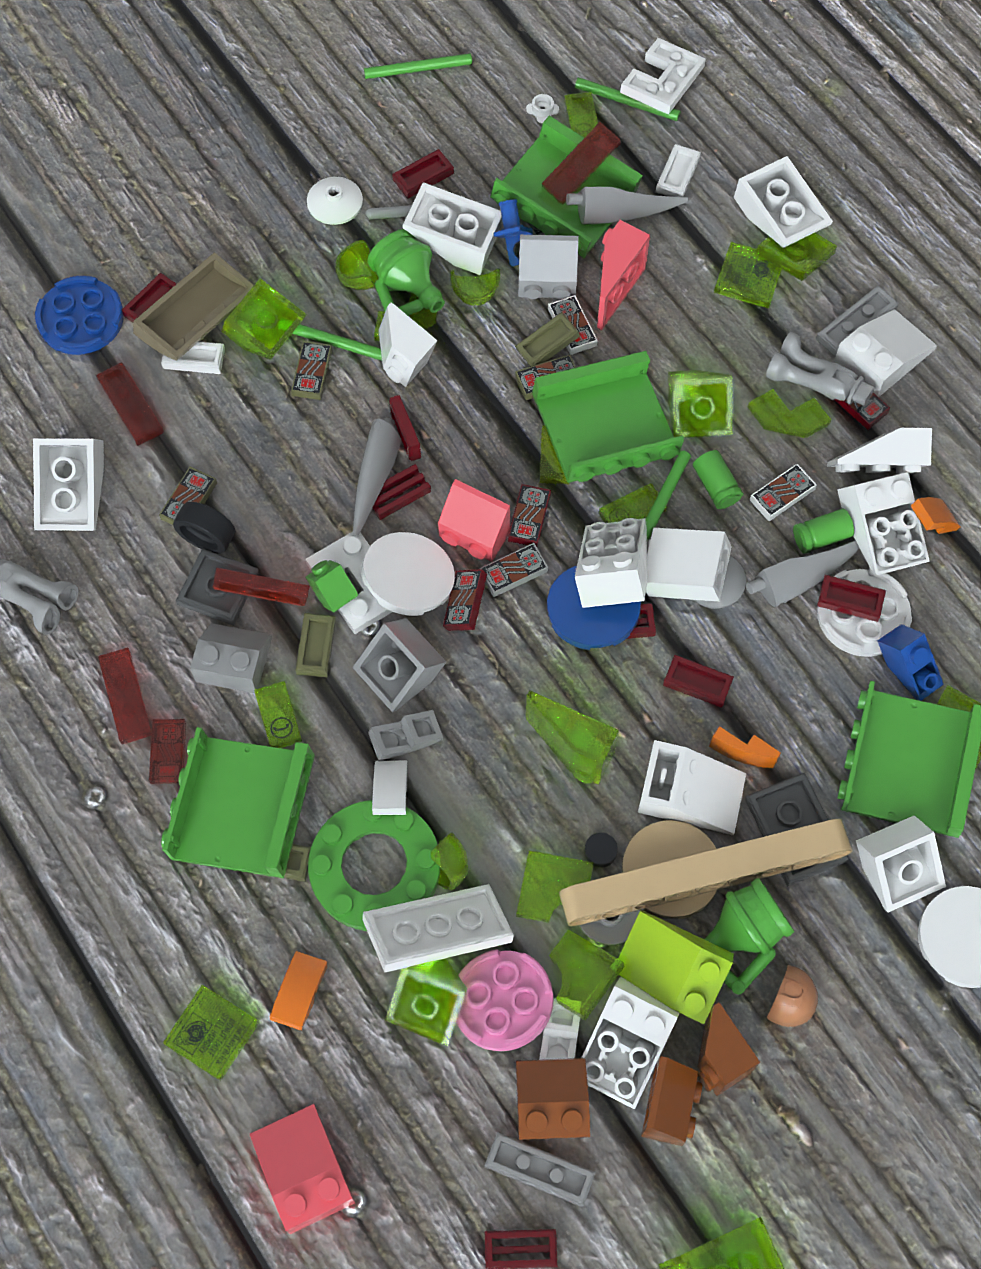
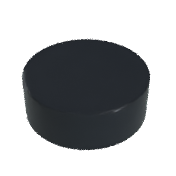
M607 833L591 835L587 839L584 849L587 861L595 867L611 865L616 859L618 852L615 839Z

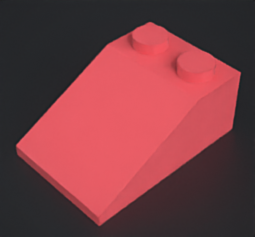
M619 220L613 229L609 228L602 240V244L605 246L601 255L603 266L597 328L603 330L646 269L650 235L622 220Z
M314 1104L250 1133L266 1182L286 1232L292 1234L355 1204Z

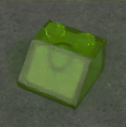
M260 278L224 321L221 332L244 350L272 360L307 314Z

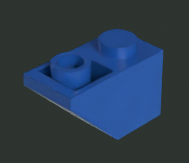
M900 624L877 641L887 667L916 700L922 701L944 685L924 633Z

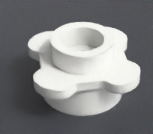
M539 94L533 98L532 103L526 106V111L528 114H533L539 123H543L548 116L558 114L559 106L554 104L551 96Z

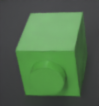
M332 560L319 562L311 569L312 573L305 577L322 606L332 612L337 611L359 595L341 564Z

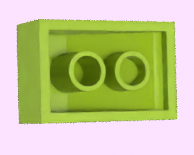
M640 909L612 971L669 1008L704 1024L733 964L734 953Z

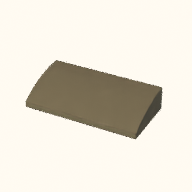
M214 252L133 321V334L159 353L177 361L257 291V287Z

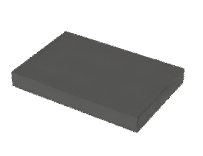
M805 772L745 797V801L763 837L828 821ZM844 856L832 861L781 873L788 887L842 865L848 861V857Z

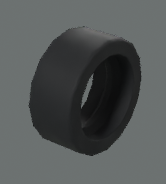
M186 502L173 522L175 531L187 542L197 548L216 554H222L226 551L236 533L234 525L228 518L215 509L198 502Z

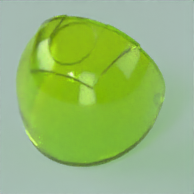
M363 240L355 241L340 252L335 261L336 274L340 282L355 290L375 288L376 280L379 279L377 272L371 270L367 261L371 250Z
M499 268L479 276H459L454 274V270L449 272L451 287L455 295L468 305H482L489 302L496 293L500 282Z
M451 832L431 851L430 855L431 859L441 868L438 885L446 890H453L459 886L469 870L466 851L460 840Z

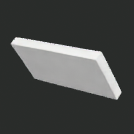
M489 884L363 912L362 919L384 973L511 943L514 936Z

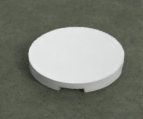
M409 532L391 533L377 539L367 550L361 569L363 583L367 585L373 596L379 600L378 604L392 612L408 616L423 615L424 612L443 605L452 591L455 580L454 567L446 552L434 541L422 535Z
M870 568L869 570H844L836 574L834 577L886 590L878 622L817 606V617L823 633L831 643L847 653L864 657L882 655L877 641L900 624L907 627L911 625V607L906 590L889 574L885 573L874 576Z
M971 886L954 887L937 895L923 911L918 926V942L924 959L946 981L961 987H981V888Z

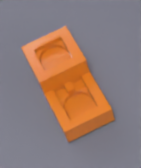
M918 498L911 505V508L927 531L935 529L938 534L957 531L961 527L945 502L939 498Z
M720 726L712 736L709 745L710 748L730 759L762 768H774L781 755V752L756 735H753L746 744Z
M298 951L295 952L270 1014L271 1021L302 1031L313 1007L317 989L326 972L327 961Z

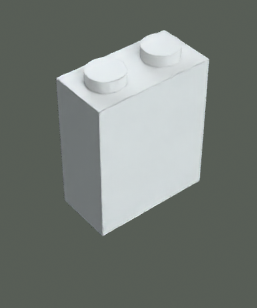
M653 528L651 539L647 541V595L649 597L720 602L732 548L726 533L722 531Z

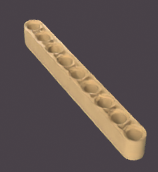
M832 819L572 885L562 889L559 895L568 925L578 926L750 882L756 878L762 879L847 856L853 850L842 819Z

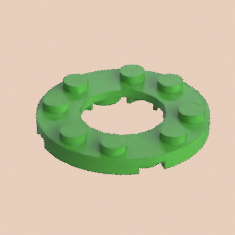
M372 800L349 805L330 817L317 833L311 846L308 860L309 880L315 896L325 911L340 923L363 931H367L362 920L363 912L433 897L441 872L438 844L428 824L408 807H406V815H373ZM371 833L385 834L395 839L403 847L407 858L406 871L401 881L390 891L378 895L363 894L353 889L345 880L342 871L343 856L348 847L354 841Z

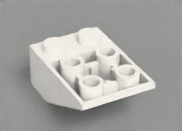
M898 428L886 432L828 461L827 467H836L835 472L853 473L854 471H860V467H866V473L890 472L891 468H896L897 474L921 472V467L931 465L932 428Z
M908 472L837 489L841 508H844L852 519L854 525L853 537L874 576L930 562L920 520L911 508L915 498Z
M627 518L611 523L596 522L585 526L575 572V580L582 608L645 600L647 587L646 518Z
M654 740L638 813L666 820L681 821L696 827L734 835L746 773L687 747Z
M620 977L611 992L582 1055V1058L586 1059L588 1086L635 1109L679 1016V1012L669 1008L634 984Z

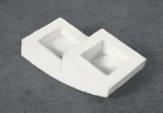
M407 760L375 761L372 800L373 815H406Z
M554 998L551 1017L543 1030L540 1059L575 1058L582 1002Z

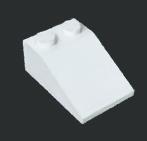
M788 156L740 178L738 181L734 199L746 217L783 248L831 225L833 222Z
M423 182L404 221L403 229L425 245L430 246V249L453 266L481 275L497 237H494L493 232L500 230L502 216L500 210Z
M894 309L860 326L839 344L834 363L850 369L858 375V378L860 376L864 377V382L874 386L873 393L880 397L932 353L937 345Z
M33 439L34 530L96 531L104 472L103 440Z

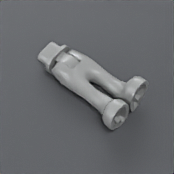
M789 332L786 336L780 353H775L766 373V377L771 380L789 381L824 394L831 400L844 401L846 399L845 403L852 404L854 401L865 406L875 389L874 386L864 382V377L860 376L858 378V375L850 369L837 363L813 357L804 352L801 348V338L794 332Z
M0 559V597L30 612L33 617L34 626L39 632L44 635L52 633L60 620V612L57 607L65 611L69 610L77 600L78 587L68 581L53 582L13 563L11 560ZM22 588H30L41 594L43 597L49 599L51 602L42 600L34 595H31L23 591Z

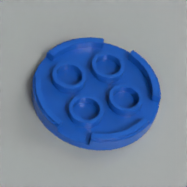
M73 276L60 280L37 303L35 321L41 337L53 349L66 354H88L105 347L117 336L123 324V306L115 289L92 276Z
M577 566L563 572L552 584L547 598L549 620L552 628L560 638L572 646L590 650V648L616 646L630 636L639 620L641 601L582 608L575 580Z

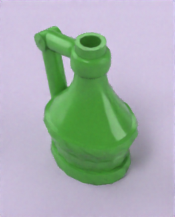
M405 229L388 234L370 252L367 261L371 270L377 272L379 277L375 282V288L385 312L391 302L394 304L389 291L396 290L410 292L419 298L398 307L407 316L421 311L423 307L435 313L444 306L445 301L440 290L433 286L430 281L429 270L432 251L430 246L422 244Z
M760 878L754 879L751 882V886L735 892H727L720 918L714 929L704 939L730 952L759 953L739 977L729 970L724 983L738 995L742 994L774 959L776 951L773 946L783 936L788 937L794 933L792 926Z

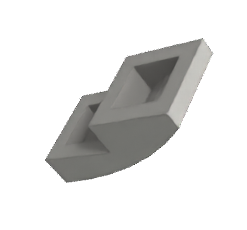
M433 710L405 715L399 722L371 727L368 732L378 761L411 753L443 740V735Z

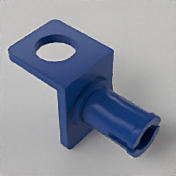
M517 199L499 202L504 228L501 231L493 232L494 237L505 238L509 263L511 266L519 265V257L514 252L515 245L520 242V234L533 235V229L520 224Z

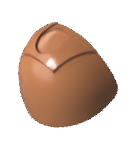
M787 965L785 976L767 1015V1019L781 1026L795 1027L806 1023L814 1015L818 1004V992L813 980L806 972L800 968Z

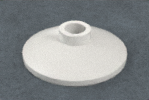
M343 177L322 179L312 186L307 195V206L310 214L318 221L330 225L343 224L352 220L358 215L363 205V197L359 187L351 180Z

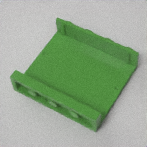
M548 116L543 122L537 140L502 181L496 178L490 198L495 200L498 205L502 201L517 199L519 217L524 222L530 223L541 230L545 235L578 236V255L585 258L612 223L582 224L579 218L578 206L567 205L566 203L567 193H578L584 187H614L636 193L643 175L553 117Z
M647 351L535 378L532 395L568 483L574 481L585 482L597 475L605 473L612 475L628 467L634 466L639 468L652 461L660 459L670 460L676 457L675 455H679L684 437L674 438L647 376L650 363Z
M870 681L867 691L861 690L857 709H861L863 712L861 721L854 720L850 738L856 739L854 751L848 749L844 768L850 771L848 781L841 780L837 798L843 800L841 810L893 823L916 816L935 833L959 838L964 830L981 742V705L974 704L970 712L874 691L875 682Z
M197 727L194 738H190L187 754L189 757L186 767H183L179 774L180 789L177 798L172 800L170 806L171 820L169 828H166L162 834V850L171 860L284 878L315 757L309 744L296 742L294 750L209 738L202 728Z

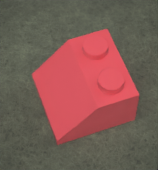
M455 479L438 521L439 536L451 546L458 545L468 550L477 559L482 560L485 558L493 562L509 534L510 505Z

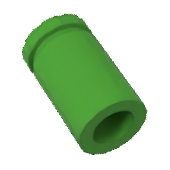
M718 450L706 452L694 461L693 467L717 509L730 507L742 498L743 492L738 487L735 478Z
M842 508L794 525L793 534L799 550L805 554L853 537L854 525L849 513Z

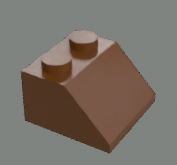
M720 1002L712 1007L705 1021L697 1065L700 1070L698 1073L700 1082L703 1083L708 1092L713 1090L716 1096L750 1075L760 1063Z
M659 1057L654 1067L641 1137L683 1146L686 1138H693L696 1117L690 1116L692 1104H699L703 1083L697 1082L698 1071L670 1058Z
M586 1059L516 1060L519 1140L590 1137Z

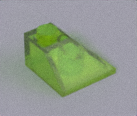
M701 370L668 372V403L674 438L679 436L689 438L733 435L732 375Z
M446 958L401 968L385 1021L448 1047L468 988Z

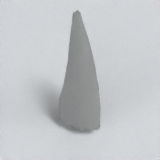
M584 187L578 193H567L566 203L567 205L578 206L579 218L582 224H603L618 222L619 220L627 221L663 212L688 202L689 197L654 196L628 192L614 187Z
M378 418L371 425L356 490L353 536L359 535L397 457L401 438L394 428L395 421L390 418H385L384 420Z
M853 541L829 551L804 557L789 558L763 569L754 580L746 583V588L750 594L760 591L769 604L777 607L820 583L825 575L834 573L860 548L857 542Z

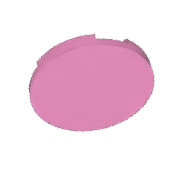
M498 949L485 952L468 962L456 978L457 982L453 990L451 1003L452 1013L461 1032L479 1047L492 1051H509L520 1048L533 1041L549 1022L554 1004L551 982L540 963L524 952L499 951Z

